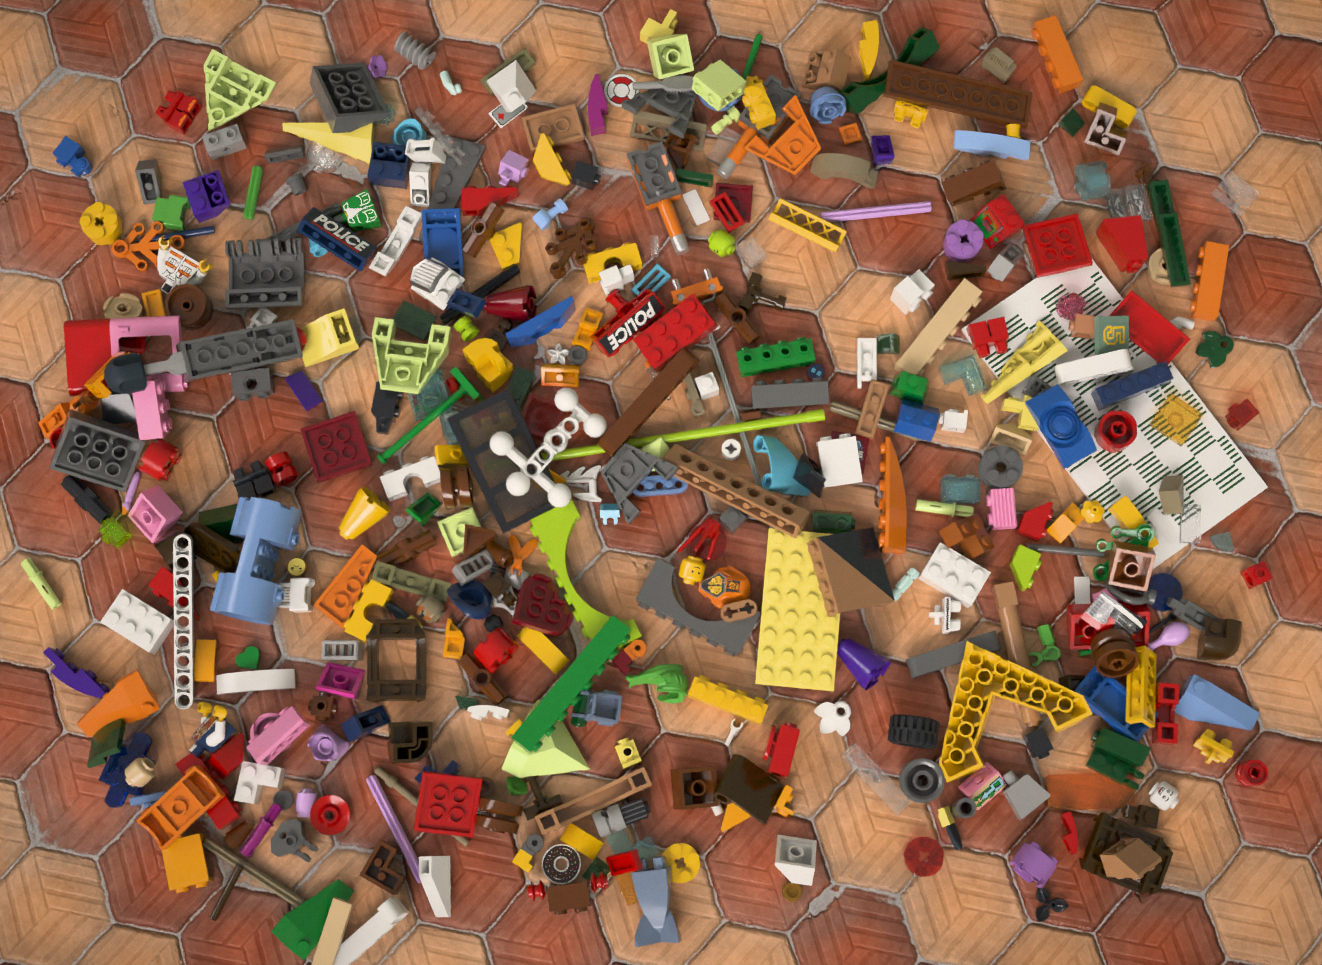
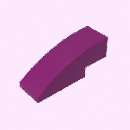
M599 74L594 76L588 99V119L591 136L606 133L602 116L608 115V107Z

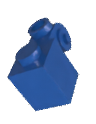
M65 136L52 153L57 158L56 162L64 168L66 166L71 168L70 171L79 178L81 175H88L92 172L93 167L91 163L83 157L86 153L81 145Z

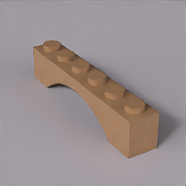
M642 767L592 792L535 816L542 835H546L651 787L652 783L645 768Z

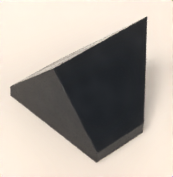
M803 453L793 479L820 498L826 479L818 464Z

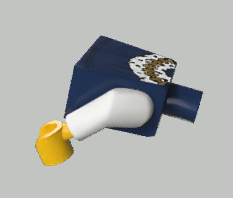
M198 703L197 711L203 713V717H201L200 727L191 736L195 744L189 749V752L194 757L198 758L204 751L215 752L236 731L224 719L227 711L223 706L215 705L213 714H210L212 710L210 703Z

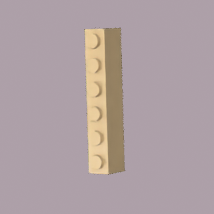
M964 278L898 360L894 369L899 373L905 371L922 376L925 372L924 366L926 364L930 365L937 357L934 355L938 349L942 351L948 343L946 341L949 335L954 336L959 329L957 326L959 322H965L971 314L968 312L971 307L976 308L981 302L980 296L983 291Z

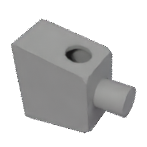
M1011 769L1002 776L1009 784V787L1003 791V794L1018 820L1026 817L1051 796L1028 774L1018 778Z

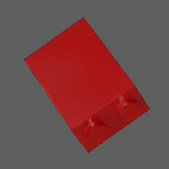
M1141 215L1103 219L1096 230L1097 237L1121 272H1138L1148 259Z

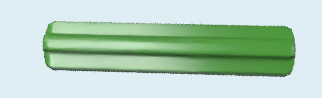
M260 166L252 167L243 217L248 220H253L263 174V169Z

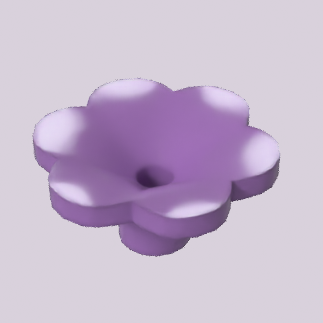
M381 55L372 56L368 68L375 78L384 77L387 63Z

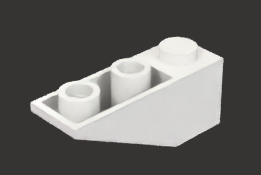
M450 856L419 857V878L436 917H451Z

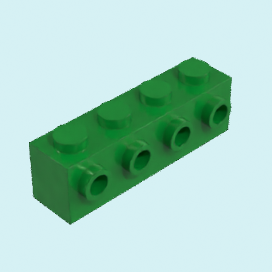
M806 337L797 338L792 342L783 340L777 342L776 345L770 346L769 344H761L758 348L753 349L743 347L736 352L740 378L809 366L815 363L816 360L811 338L806 339Z

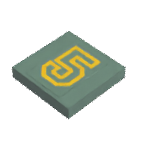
M1094 316L1095 355L1121 349L1129 350V316Z

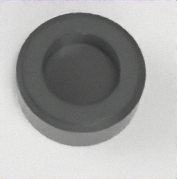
M582 346L572 347L568 353L569 361L576 366L583 365L587 361L586 349Z

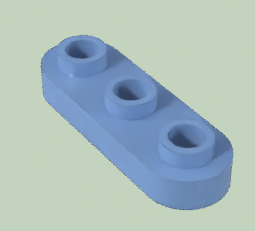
M661 475L647 476L640 483L644 489L639 491L636 488L633 494L637 497L682 494L687 490L688 483L674 476L669 481H666ZM681 482L682 486L680 488H677L675 486V483ZM661 483L663 488L657 489L656 484Z

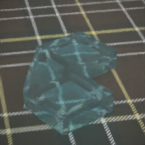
M624 829L606 837L614 854L637 849L639 858H647V860L659 854L650 836L634 845L631 844Z

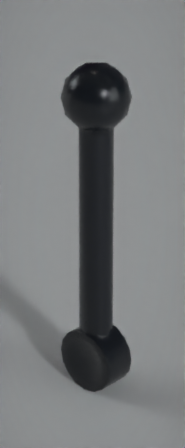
M1170 613L1168 618L1149 629V634L1167 622L1174 621L1176 615Z

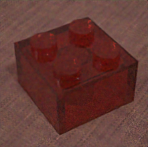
M529 393L522 412V416L533 438L543 442L546 433L557 427L566 414L565 411L557 408L555 401ZM557 436L552 437L553 444L555 443Z

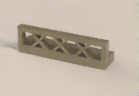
M639 111L636 115L633 114L630 137L656 143L662 141L665 144L666 138L670 134V132H667L669 131V126L676 118ZM690 121L686 134L701 137L700 145H696L694 150L702 152L707 124ZM636 125H643L648 131L643 134L635 133ZM662 129L665 135L660 138L655 137L653 131Z

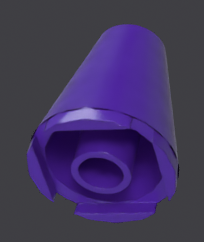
M843 638L838 643V656L865 690L872 688L878 682L879 676H883L891 664L888 658L850 638L846 640Z

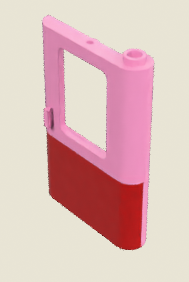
M180 315L66 320L64 322V340L69 395L77 396L83 392L91 393L84 384L116 352H120L119 339L121 337L169 335L172 338V351L176 353V345L182 342ZM171 373L146 376L162 375L167 385V391L165 392H185L186 388H189L190 382H184L183 374L175 376ZM103 379V380L101 381V383H102L107 389H111V388L108 387V385H107L105 379Z

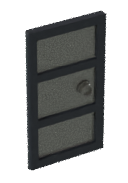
M505 389L503 392L447 418L502 533L512 530L555 508L548 500V492L533 479H529L530 489L526 494L522 496L512 495L507 490L506 480L513 472H521V468L507 455H497L490 448L492 435L499 431L509 433L514 440V447L527 459L538 448L510 389ZM539 452L540 458L544 460L541 453ZM530 464L527 466L529 474L533 475L535 473L534 466ZM546 466L542 472L555 483L548 467Z

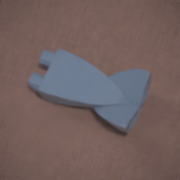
M665 856L653 858L654 868H648L647 858H641L640 861L643 868L632 872L637 899L644 912L635 933V947L659 942L679 943L682 941V937L677 923L669 910L672 883L671 866H667Z

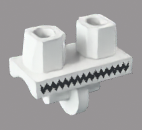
M944 597L942 599V612H940V605H935V612L929 613V617L934 618V625H940V618H942V634L960 630V620L950 619V612L960 613L961 602L951 600V597Z

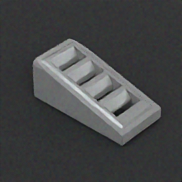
M485 549L455 565L452 572L462 586L490 570L492 563L495 561L488 550ZM480 557L484 558V560L487 563V566L484 565ZM474 561L477 562V564L479 565V567H480L481 569H478V567L476 566V564L474 563ZM467 565L470 566V568L472 569V571H473L474 573H471V571L469 570V568L467 567Z
M322 640L321 660L363 661V641ZM330 645H332V656H329ZM338 645H340V656H337ZM346 645H348V656H345Z

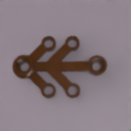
M583 218L578 222L577 226L567 230L563 228L557 229L555 236L559 241L565 240L568 236L576 235L574 238L555 245V243L551 242L545 246L548 255H555L557 252L566 249L559 261L554 262L550 266V273L553 278L561 279L566 275L567 271L564 266L574 250L576 251L575 260L578 265L587 263L588 258L583 251L581 240L585 235L586 240L584 244L586 248L590 251L596 249L597 243L592 235L595 230V222L592 218Z

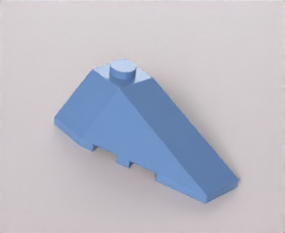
M1195 674L1188 676L1179 694V704L1175 708V713L1191 721L1218 724L1250 731L1253 729L1260 714L1229 693Z

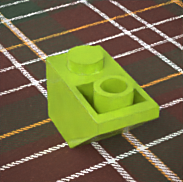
M1022 545L1016 548L1009 566L1019 590L1025 591L1027 588H1031L1035 579L1032 575L1034 570L1038 571L1042 560L1039 559L1040 553Z

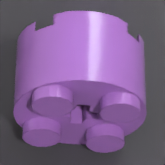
M963 219L955 222L949 227L943 240L945 255L953 262L972 261L982 247L983 232L973 222Z
M1024 843L1009 864L1014 865L1013 870L1029 883L1034 881L1037 883L1036 887L1043 888L1056 870L1058 861L1053 856H1047L1041 851L1042 848L1037 843Z

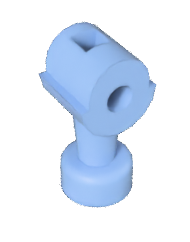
M560 198L554 202L555 206L548 211L541 209L533 216V221L542 231L550 227L551 220L559 212L564 214L568 211V207Z

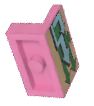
M988 762L985 763L986 767L974 772L958 786L961 793L976 803V810L983 807L1006 787V783L1000 773Z

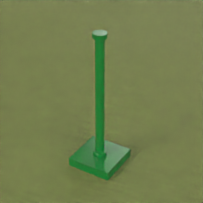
M454 367L450 371L461 384L459 386L460 389L384 453H379L377 458L383 464L387 463L386 460L462 396L469 394L477 403L485 400L461 370Z

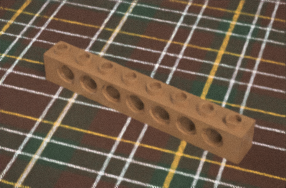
M674 444L664 456L663 460L679 467V470L673 475L674 477L795 539L807 524L809 511L677 444Z

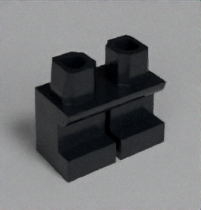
M259 460L250 464L253 471L251 474L246 475L244 468H238L233 471L235 478L233 483L236 487L238 498L247 497L249 500L251 497L259 498L260 496L264 498L278 492L269 471L264 468Z

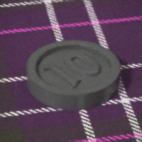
M286 790L277 792L273 798V803L281 805L282 810L289 809L294 801L293 795Z

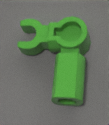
M1050 624L1037 627L1042 645L1046 649L1041 650V653L1030 652L1028 654V657H1037V662L1032 663L1031 667L1038 666L1041 661L1046 663L1055 661L1060 657L1059 648L1054 646L1055 639Z

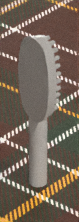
M671 76L664 78L663 81L633 82V90L663 88L665 91H673V93L675 91L676 93L678 91L680 93L681 91L683 93L684 91L690 92V90L693 91V77Z

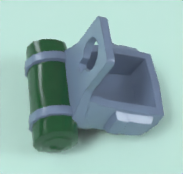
M592 686L588 691H582L579 695L581 699L573 706L571 724L576 727L586 726L587 721H596L597 725L601 726L618 724L622 703L621 695L607 689L598 692L592 690Z

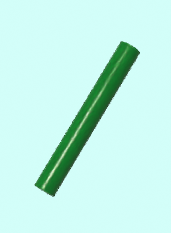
M759 34L755 36L742 74L744 80H746L747 76H750L763 38Z

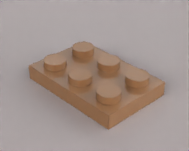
M575 103L521 117L531 154L535 153L540 135L543 133L546 137L550 136L554 144L552 148L585 140Z

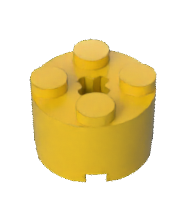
M95 202L89 206L79 220L83 232L97 245H111L119 240L123 234L122 218L111 206L101 202Z

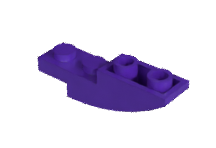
M48 647L43 652L56 665L51 673L69 687L103 699L102 696L106 692L109 693L111 691L104 683L100 684L96 680L98 677L90 669L88 671L84 669L79 670L71 661L68 663L64 659L65 654L58 648Z

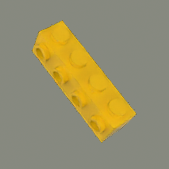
M702 675L699 678L694 677L688 693L689 698L755 724H762L768 708L765 700L754 697V699L746 697L747 693L736 689V692L728 690V685L720 682L717 685L710 682V678Z

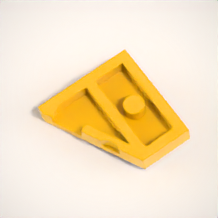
M521 222L496 232L489 240L502 271L512 264H520Z

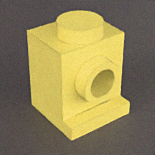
M627 737L617 741L618 745L615 746L623 769L642 762L633 739L629 741ZM627 748L631 750L629 756L624 755V750Z

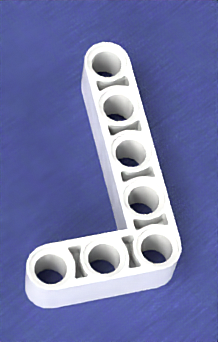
M390 897L377 909L379 912L340 945L334 965H351L409 913L397 897Z

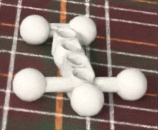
M567 387L557 391L554 401L558 409L565 412L571 411L572 414L570 417L563 419L557 427L546 433L544 442L540 444L541 447L537 448L528 459L514 447V440L509 433L499 431L493 434L490 439V448L495 454L500 456L507 455L521 468V472H513L508 476L506 480L507 490L514 496H522L530 489L529 479H533L548 492L547 497L551 505L559 508L569 504L572 496L571 490L565 484H555L542 472L543 469L550 463L553 456L565 450L568 440L572 437V434L577 432L581 421L583 422L585 433L590 437H600L607 429L604 417L596 413L590 414L578 403V395L575 390ZM565 422L571 423V432L565 429ZM553 436L559 438V446H555L552 443ZM541 450L547 453L546 460L540 458L539 452ZM529 464L535 468L533 475L527 472Z

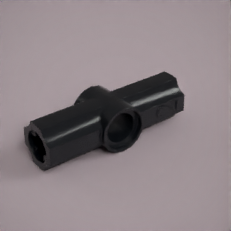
M67 475L61 483L63 488L99 524L102 525L111 518L113 512L78 477Z

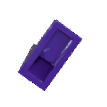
M890 135L871 136L873 165L891 164L894 160V151Z

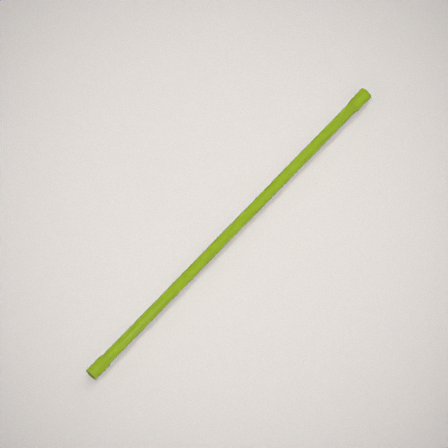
M824 409L812 410L799 414L630 439L627 444L640 448L660 436L665 443L803 422L810 423L825 420ZM597 444L576 447L557 453L551 461L606 452ZM541 453L543 459L546 460L547 453ZM510 458L483 461L484 472L518 466Z

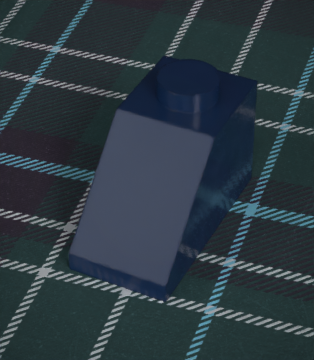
M383 705L352 716L341 726L349 742H352L388 725V722L391 721Z

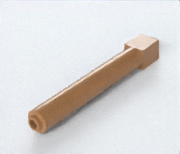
M1014 582L996 584L991 589L995 607L999 613L1009 661L1032 671L1017 608L1018 600ZM1019 705L1023 724H1027L1028 727L1040 725L1039 721H1043L1041 712Z

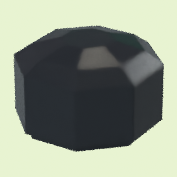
M493 614L486 617L484 626L487 632L491 633L499 627L503 628L504 623L500 616Z

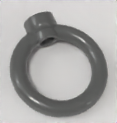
M1108 578L1105 581L1107 591L1120 601L1133 605L1154 604L1157 595L1156 590L1147 589V592L1139 590L1142 593L1141 597H1133L1120 592L1114 585H1109Z

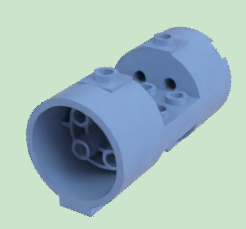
M247 497L239 498L230 535L244 540L236 573H219L210 607L211 611L263 625L274 624L277 608L285 597V587L271 582L274 578L273 568L279 559L278 549L294 550L295 545L299 542L298 527L302 516L301 510L292 506L288 509L287 506L280 502L251 497L250 500Z

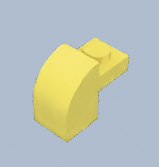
M670 9L662 24L648 18L640 32V40L647 44L648 39L664 35H674V29L678 24L677 12Z
M1025 395L1022 401L1014 397L1004 399L1001 410L1019 413L1017 428L1037 431L1039 429L1025 405L1026 401L1032 399L1031 396Z

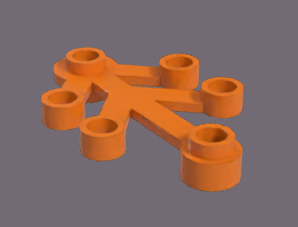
M159 221L152 224V228L139 243L131 244L138 235H143L146 231L143 224L136 223L133 226V230L124 240L119 239L113 243V254L118 258L126 257L136 265L139 271L145 272L148 269V263L145 260L138 259L132 253L140 251L157 268V255L150 250H157L160 247L158 241L151 242L157 234L164 231V225ZM156 225H161V229L155 230ZM141 226V227H142V231H141V232H137V231H136L137 227ZM174 235L171 237L173 242L168 246L169 248L171 246L178 251L185 248L186 242L182 236ZM181 241V246L176 247L175 243ZM121 246L125 247L123 252H119ZM145 263V267L140 269L139 265Z

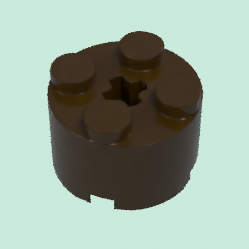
M172 530L153 544L172 571L173 542L175 537L180 535L178 530L174 532ZM183 537L179 538L178 545L181 548H186L187 546H184L186 542ZM193 552V563H195L197 557ZM180 557L178 559V564L181 567L188 566L187 558Z

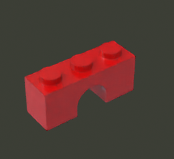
M1156 684V713L1159 715L1155 719V727H1152V744H1178V724L1175 723L1174 715L1176 705L1179 704V684Z

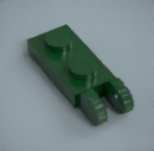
M1097 748L1093 749L1086 764V767L1134 790H1138L1140 785L1127 779V774L1137 779H1143L1145 776L1141 771L1130 768V765Z

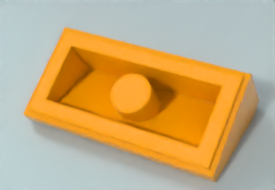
M542 364L541 386L579 388L580 366Z

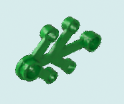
M1141 524L1136 529H1121L1119 526H1113L1110 530L1112 537L1115 539H1119L1122 536L1134 537L1125 543L1136 545L1140 543L1141 546L1148 547V542L1153 540L1155 536L1154 528L1149 524ZM1115 530H1120L1118 535L1113 534ZM1143 530L1148 531L1146 535H1141ZM1102 538L1096 541V548L1099 551L1112 550L1113 542H1107ZM1100 543H1105L1103 548L1098 547ZM1109 559L1104 564H1098L1093 568V575L1096 580L1104 581L1108 578ZM1100 568L1104 569L1101 574L1097 573V570Z

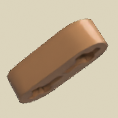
M750 599L726 604L722 607L720 616L725 622H735L751 618L756 614L757 605ZM745 604H749L750 607L753 606L754 608L750 614L747 611L740 612V609L745 608ZM727 608H730V611L737 610L738 612L732 614V618H728L727 615L724 616Z

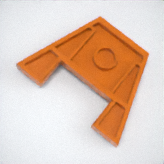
M794 95L781 108L794 123L770 147L755 135L743 149L796 175L821 149V146L797 96Z

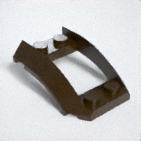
M376 619L372 629L366 635V700L378 703V701H417L418 703L426 700V635L416 619ZM378 640H416V680H379Z
M1101 812L1093 819L1096 822L1083 859L1079 858L1081 869L1143 895L1144 893L1160 891L1173 856L1170 847L1166 846L1163 841L1164 838ZM1116 831L1131 838L1141 839L1144 843L1151 845L1152 850L1162 858V861L1155 866V869L1144 874L1140 882L1130 878L1116 879V877L1106 876L1100 854L1110 848Z

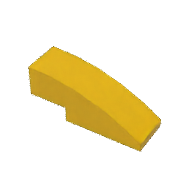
M877 20L863 22L861 27L863 40L859 41L858 53L865 81L869 80L872 75L878 54L879 29Z
M1126 495L1108 509L1119 522L1121 529H1136L1141 524H1147ZM1143 530L1141 535H1146L1148 531ZM1155 536L1153 540L1148 542V547L1154 548L1159 544Z

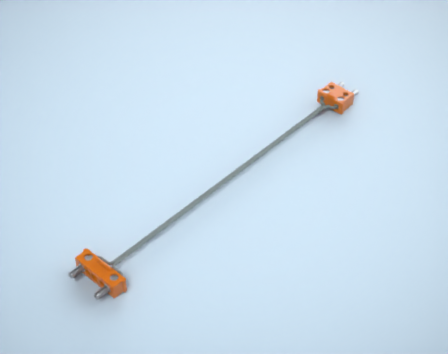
M707 268V272L706 269L703 270L706 281L681 288L679 280L677 278L673 279L672 283L675 289L671 291L673 307H676L691 294L698 296L700 301L704 300L702 302L703 305L713 301L716 295L723 293V287L720 286L718 277L712 278L710 269ZM711 332L708 335L735 421L740 423L739 412L713 333ZM745 431L739 432L756 485L762 487Z

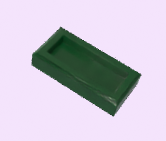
M678 168L676 170L678 182L710 188L713 185L714 175Z

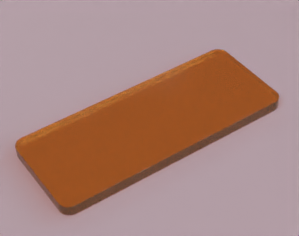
M1099 773L1047 775L1045 778L1046 791L1051 795L1047 799V808L1050 811L1124 808L1125 805L1135 806L1134 789L1123 784L1120 785ZM1127 774L1126 778L1133 781V776Z

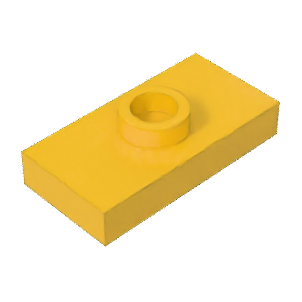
M460 445L434 446L436 465H469Z

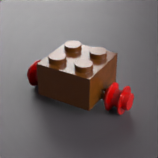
M601 872L600 876H595L592 873L590 880H587V882L548 887L541 880L537 885H534L531 881V885L527 886L528 897L532 898L533 901H535L536 897L544 900L547 892L549 912L554 911L555 915L567 914V909L583 912L587 911V907L591 906L590 885L594 893L597 892L598 888H602L605 892V888L608 887L607 875H603V872Z

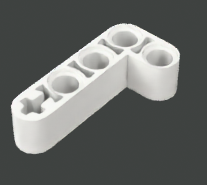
M1128 349L1083 358L1054 367L1059 386L1075 384L1112 374L1124 376L1134 372Z

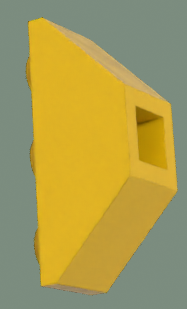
M543 133L540 135L533 163L542 179L568 186L570 185L569 180L571 176L567 169L563 170L560 164L563 161L559 153H554L552 149L554 144L550 136L546 137Z

